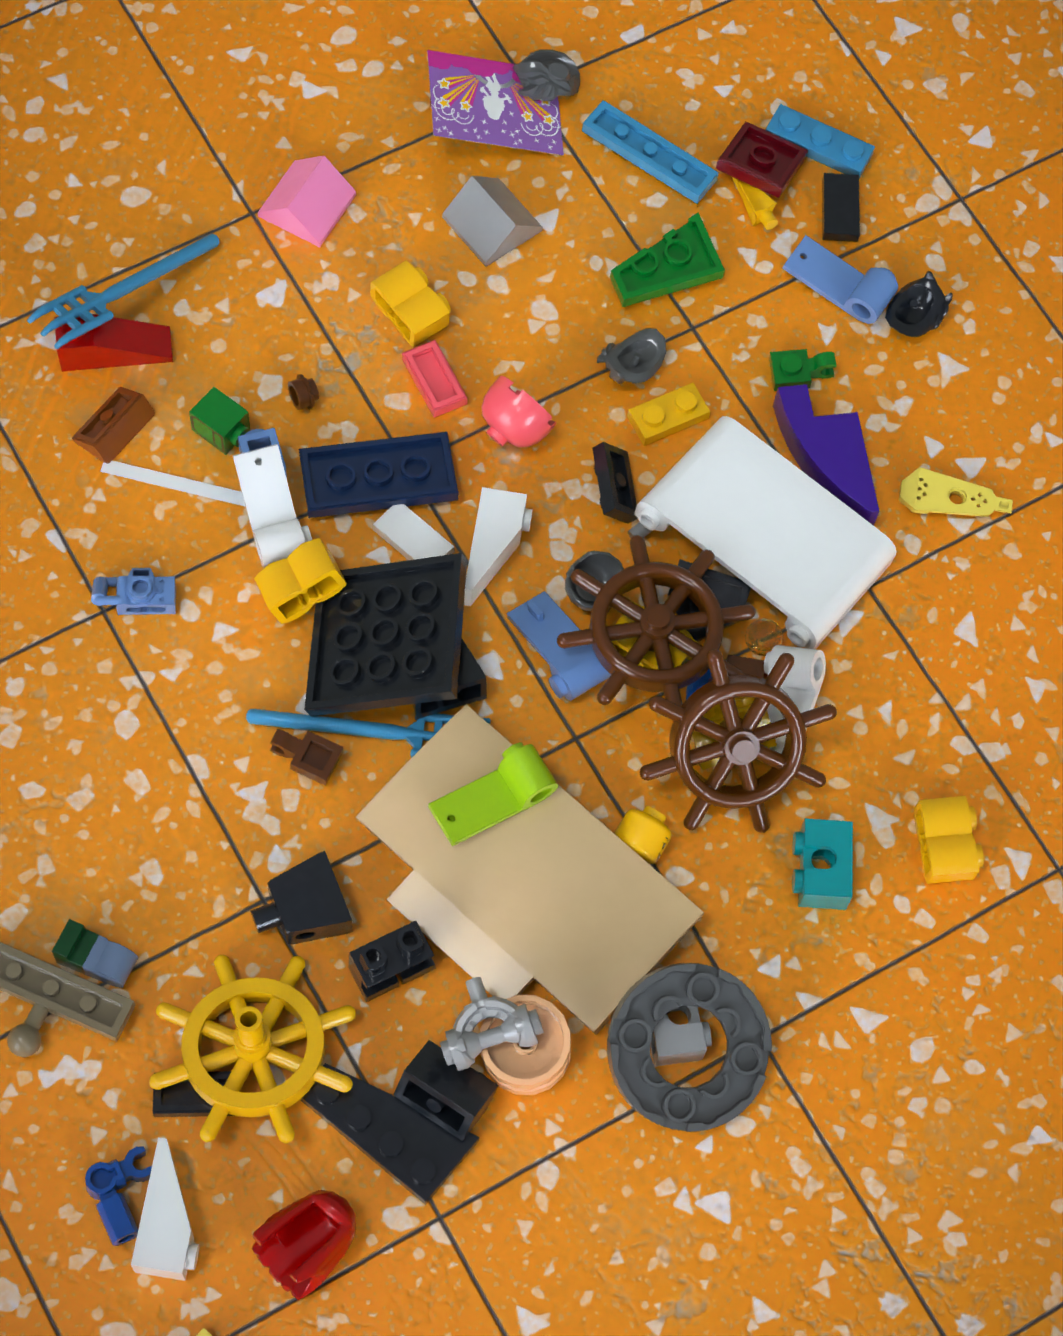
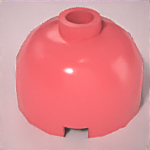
M500 375L485 394L482 403L483 418L490 426L486 433L502 447L506 442L516 447H530L539 443L557 423L551 420L552 416L523 389L522 391L517 390L514 392L510 388L514 382Z

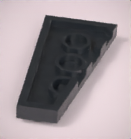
M326 1063L323 1065L324 1067L351 1078L353 1082L351 1090L343 1093L315 1082L311 1089L300 1099L425 1205L479 1142L480 1138L469 1132L462 1141L397 1097Z

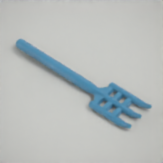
M209 234L110 286L102 293L88 292L86 287L81 285L39 307L31 314L27 322L31 324L41 316L54 311L59 317L52 320L41 331V335L46 336L54 329L67 323L72 330L68 331L56 342L54 348L59 349L66 343L113 319L112 311L106 309L107 303L131 293L216 248L220 243L219 238L215 234ZM80 297L85 303L81 305L76 298ZM67 304L72 310L68 312L63 305ZM94 310L99 316L94 317L89 311ZM80 316L85 323L81 324L76 318Z
M249 709L246 714V720L248 723L255 725L390 740H406L413 747L410 751L412 758L422 748L423 740L429 741L442 728V725L446 724L454 715L436 713L416 719L417 721L410 726L403 727L387 723ZM483 718L487 723H491L490 718ZM425 722L435 723L434 732L424 731Z

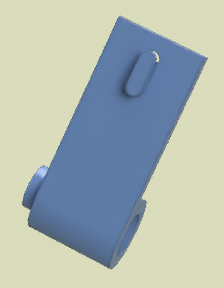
M807 235L804 236L782 267V269L843 311L866 324H873L877 321L899 287L895 275L890 270L875 267L870 268L864 275Z
M545 591L506 613L509 621L549 664L552 676L548 681L552 690L559 698L564 696L567 700L571 701L611 676L596 657L592 644L565 649L558 646L557 637L561 633L579 631L580 629Z

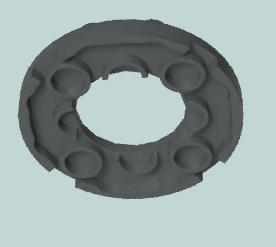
M679 963L664 966L637 981L619 1002L611 1019L607 1038V1056L610 1072L616 1087L625 1101L649 1121L663 1127L687 1132L703 1131L718 1127L742 1113L752 1103L767 1077L765 1071L768 1064L769 1051H772L769 1023L759 1000L753 992L732 974L722 969L697 963ZM680 1006H699L710 1011L721 1023L727 1038L726 1057L721 1069L710 1081L696 1087H678L667 1082L656 1071L650 1056V1043L656 1023L667 1012Z

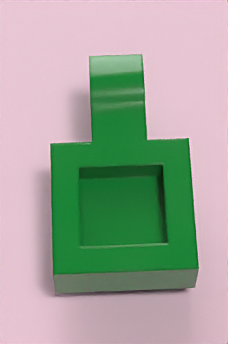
M807 349L770 352L769 357L774 391H777L778 387L807 384V387L810 388L811 378L826 379L834 377L833 368L836 367L834 352H823L808 359Z

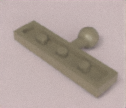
M0 942V991L33 1005L24 1024L15 1026L8 1035V1047L14 1055L29 1057L38 1051L41 1045L39 1030L48 1012L117 1042L136 1006L135 1001Z

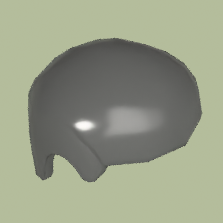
M600 551L587 552L575 561L568 569L565 579V590L570 601L583 611H592L596 599L595 596L572 582L571 573L574 570L581 569L605 584L615 574L624 569L621 562L610 553Z

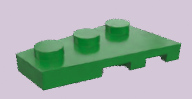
M698 212L688 219V223L676 231L672 229L663 235L661 241L649 249L643 248L613 268L610 273V279L622 307H626L721 279L724 276L725 269Z

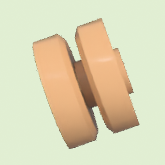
M515 995L507 998V1000L515 1003L517 1006L526 1004L528 1011L536 1009L544 1031V1033L536 1035L538 1044L524 1050L517 1043L506 1041L483 1049L481 1057L487 1074L500 1088L516 1095H536L551 1089L564 1076L571 1058V1033L564 1015L552 1002L536 995ZM486 1018L480 1028V1032L498 1027L504 1021L498 1018Z

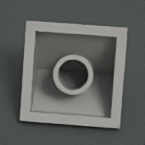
M471 176L442 213V218L485 267L540 233L543 228L499 178Z

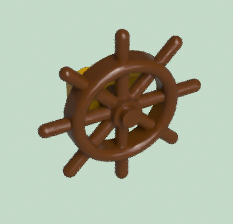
M635 535L630 539L634 565L621 570L605 584L581 569H576L571 573L572 582L595 596L596 599L592 607L589 629L561 633L557 637V644L564 649L592 644L599 662L611 674L597 694V700L602 705L610 704L622 686L626 684L642 691L664 692L665 699L682 706L683 703L679 689L694 683L709 670L707 653L712 649H720L724 624L750 620L755 616L756 610L750 604L726 608L720 607L713 591L701 579L715 559L714 553L711 550H703L687 570L670 563L650 562L644 538L640 535ZM655 585L674 589L664 604H659ZM640 587L644 606L641 607L637 603L630 601L623 594ZM687 597L694 602L700 611L675 615ZM611 607L623 614L615 625L607 626L606 619ZM705 627L706 639L704 645L702 646L697 643L687 629ZM724 660L728 676L743 674L740 669Z
M712 649L707 653V662L713 681L697 689L682 706L660 696H654L650 699L649 707L652 711L673 720L669 741L671 757L644 765L640 769V776L642 779L649 781L676 771L678 772L686 787L697 796L683 821L685 828L688 830L698 828L712 804L730 809L748 807L754 829L759 833H764L769 829L764 802L783 791L794 777L816 788L825 785L826 777L823 773L802 764L807 745L806 728L834 719L837 715V709L831 704H826L800 713L789 695L780 688L794 665V657L790 653L781 654L767 679L746 674L728 676L721 651ZM770 704L781 712L782 720L770 722L767 711ZM786 735L782 753L770 749V747L777 745L775 738ZM754 759L772 767L758 779L752 763ZM699 764L702 770L714 767L709 778L705 779L693 766ZM736 764L742 785H723Z

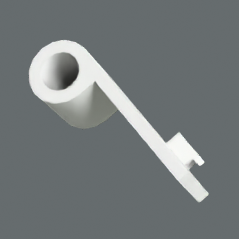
M278 444L233 455L254 541L263 568L272 562L286 559L300 544L312 540L308 525L301 527L300 522L296 518Z
M775 645L772 651L768 652L765 656L764 672L768 675L770 674L781 654L790 653L793 655L794 665L780 688L789 695L800 713L814 709L826 671L824 652L816 649ZM770 704L767 709L770 722L782 720L781 712ZM786 735L775 738L777 745L770 747V749L782 753Z

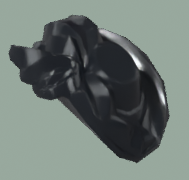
M927 271L923 278L912 281L899 290L887 307L885 318L890 327L901 334L911 337L922 336L930 330L939 327L949 310L953 294L949 293L945 296L933 273Z

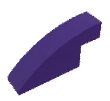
M807 384L778 387L773 408L787 447L800 469L874 526L879 514V507L858 412L814 417Z

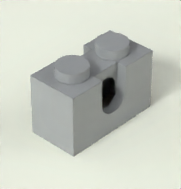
M680 1006L667 1012L656 1023L650 1043L655 1067L703 1060L707 1047L712 1045L709 1023L700 1022L699 1006ZM674 1011H683L688 1018V1023L682 1025L675 1024L670 1021L667 1014Z

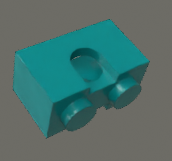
M805 818L800 831H794L792 853L800 858V869H794L792 875V893H798V907L846 910L853 895V822ZM811 859H821L830 868H815Z

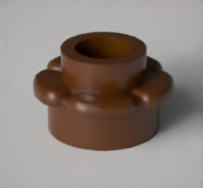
M299 374L297 379L288 382L289 394L296 409L300 410L307 407L311 410L315 405V400L319 399V392L312 378L307 379L302 374Z

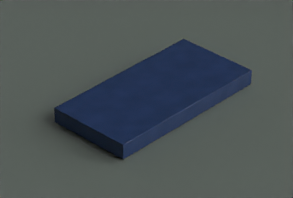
M448 432L299 449L308 518L389 509L393 505L400 504L415 506L458 500V488Z

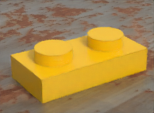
M690 383L628 409L627 418L643 446H646L709 419L711 411L695 384Z

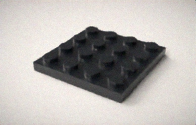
M457 553L340 570L347 583L346 586L333 597L315 604L304 708L310 716L457 699L467 560L463 554Z

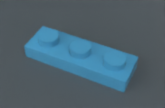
M782 104L779 105L766 128V131L807 149L806 157L841 173L859 175V179L875 149V146Z

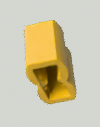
M405 260L371 282L370 296L382 313L393 322L403 338L412 347H415L449 325L451 308L443 294H436L428 287L429 281L424 271L418 266L414 268L412 264Z
M320 538L300 544L286 559L268 564L254 578L270 612L281 624L301 617L314 604L333 597L347 584L333 555Z
M966 796L919 800L914 807V820L926 883L973 880L978 874L979 868H982L984 865L982 846L975 843L972 830H976L977 827L975 808L973 806L969 807Z

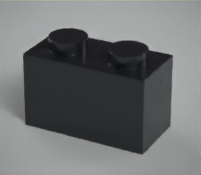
M428 1040L404 1070L393 1095L463 1141L487 1110L499 1085L471 1067L458 1071L455 1064L448 1066L441 1047Z

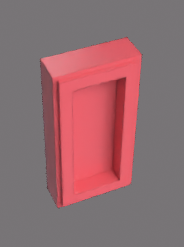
M436 340L402 353V360L434 418L467 404V396Z

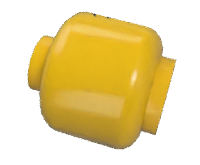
M645 806L643 811L638 809L628 810L614 832L616 836L648 864H654L659 860L672 836L670 829L664 824L667 817L650 806Z

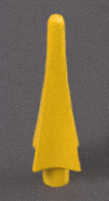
M732 177L753 227L760 222L766 230L776 227L778 220L773 215V209L777 203L762 190Z

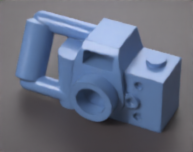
M132 568L128 576L96 577L93 580L91 602L96 606L116 605L118 615L176 614L175 576L154 577L151 568ZM108 587H117L116 596H107Z

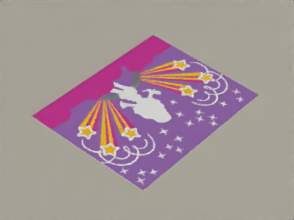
M427 50L433 136L564 155L558 96L553 101H542L541 99L533 100L530 97L518 94V90L523 89V86L513 70L514 64Z

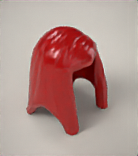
M318 1190L293 1202L269 1217L263 1225L254 1231L253 1238L255 1243L252 1246L254 1254H257L261 1264L269 1268V1274L275 1281L281 1283L285 1291H291L292 1296L300 1300L320 1286L346 1254L355 1236L356 1215L345 1198L333 1191Z

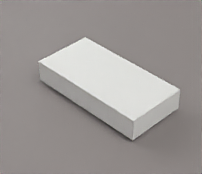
M404 504L393 505L373 523V531L407 560L454 553V546Z

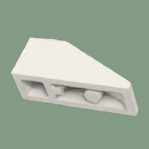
M482 487L466 575L464 605L471 606L520 545L522 531H530L533 509L526 508L527 494Z
M158 1137L131 1266L135 1273L185 1281L188 1269L195 1270L199 1244L193 1243L194 1236L168 1141L165 1138Z

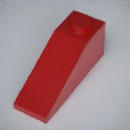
M80 316L76 318L81 324L85 323ZM113 317V319L57 349L61 370L64 372L173 362L170 326ZM67 323L55 329L56 342L68 331L72 330Z

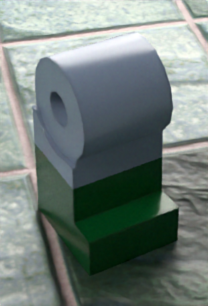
M71 919L68 920L52 950L56 963L119 988H123L138 960V956L133 951L120 944L108 941L107 938L85 929L84 925Z

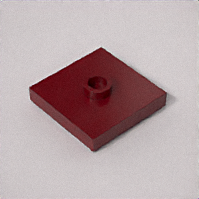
M745 121L718 159L715 169L780 198L805 161L808 150Z

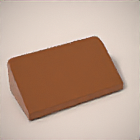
M119 387L76 432L72 439L97 459L109 464L150 421L155 411L143 394Z

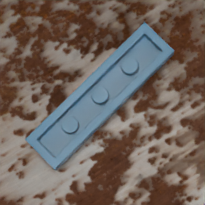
M604 100L583 122L582 132L696 204L700 202L718 179L719 172Z

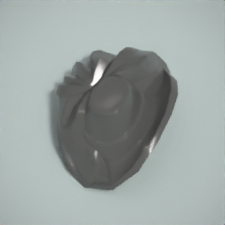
M538 50L530 53L520 63L513 66V70L523 86V89L518 90V94L530 97L533 100L553 101L557 96L576 94L580 87V73L575 62L562 52Z
M643 329L629 336L621 343H609L597 357V363H606V368L610 371L609 377L618 384H622L625 381L635 384L645 382L653 377L662 366L666 355L665 337L657 329Z

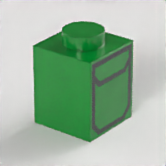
M215 387L189 411L192 430L225 455L234 446L239 447L238 436L245 435L250 431L248 411Z

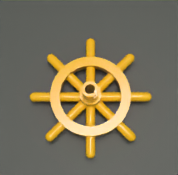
M219 955L214 960V966L221 986L207 994L195 1006L192 1012L166 1002L160 1003L157 1006L156 1014L159 1018L184 1028L181 1040L183 1064L153 1074L149 1079V1084L153 1089L160 1090L189 1079L199 1096L213 1106L200 1130V1137L205 1142H211L216 1138L227 1115L230 1114L239 1117L270 1115L279 1140L283 1143H290L295 1137V1132L286 1109L298 1102L315 1082L343 1093L350 1091L353 1086L350 1077L322 1066L325 1055L323 1031L352 1021L356 1017V1010L354 1007L346 1005L318 1015L312 1003L300 991L294 988L305 968V960L300 956H294L290 959L278 981L259 977L237 980L230 959L226 955ZM264 1002L267 1005L261 1014L257 1008L247 1006L246 1003ZM231 1009L236 1029H230L213 1021L223 1012ZM283 1009L290 1012L299 1021L298 1023L272 1031ZM203 1036L230 1046L200 1057ZM307 1037L304 1058L277 1048ZM236 1062L224 1086L216 1082L207 1073ZM269 1064H274L294 1074L277 1086ZM250 1071H254L261 1092H240Z

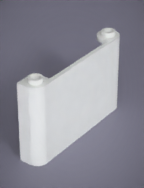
M722 416L637 504L634 512L640 523L649 530L664 531L671 525L702 550H711L717 562L788 616L785 622L788 638L795 645L808 649H816L891 565L897 553L896 547L889 537L747 428L728 416Z

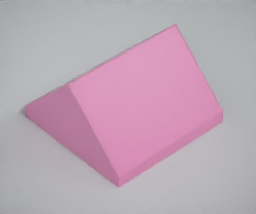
M324 155L295 160L258 211V217L321 247L356 196V191Z

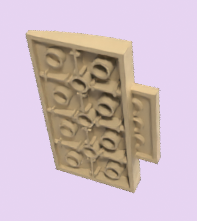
M466 704L391 778L356 816L362 825L413 870L386 900L410 922L417 921L422 933L472 978L481 977L485 990L492 996L507 999L515 995H521L531 982L535 980L597 1035L613 1017L619 1002L626 992L642 977L657 968L704 915V912L559 785L554 793L538 804L452 846L428 808V804L497 770L499 764L504 759L502 757L503 752L513 745Z

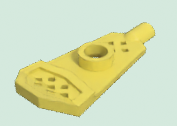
M919 467L902 480L900 484L899 501L913 513L928 514L932 512L988 517L994 511L1012 513L1013 500L996 497L992 489ZM952 494L960 496L962 503L955 504L951 502L949 496Z

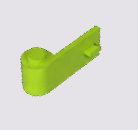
M520 742L510 746L503 752L502 757L504 759L499 764L497 770L428 804V808L452 846L538 804L556 791L558 783L532 744L524 746Z

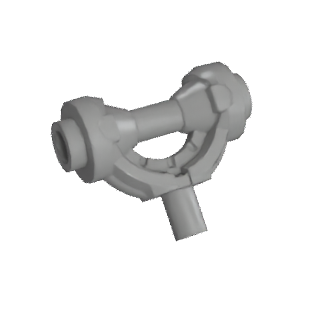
M476 977L465 982L472 1003L464 1006V1009L456 1018L453 1028L445 1031L447 1040L440 1042L447 1065L455 1064L457 1070L461 1071L468 1069L475 1063V1058L485 1048L506 1041L519 1043L520 1047H531L538 1044L536 1035L542 1034L544 1031L536 1009L528 1011L526 1004L517 1006L515 1003L496 996L488 998L481 977ZM486 1018H498L504 1021L498 1027L480 1033L473 1032L476 1025Z

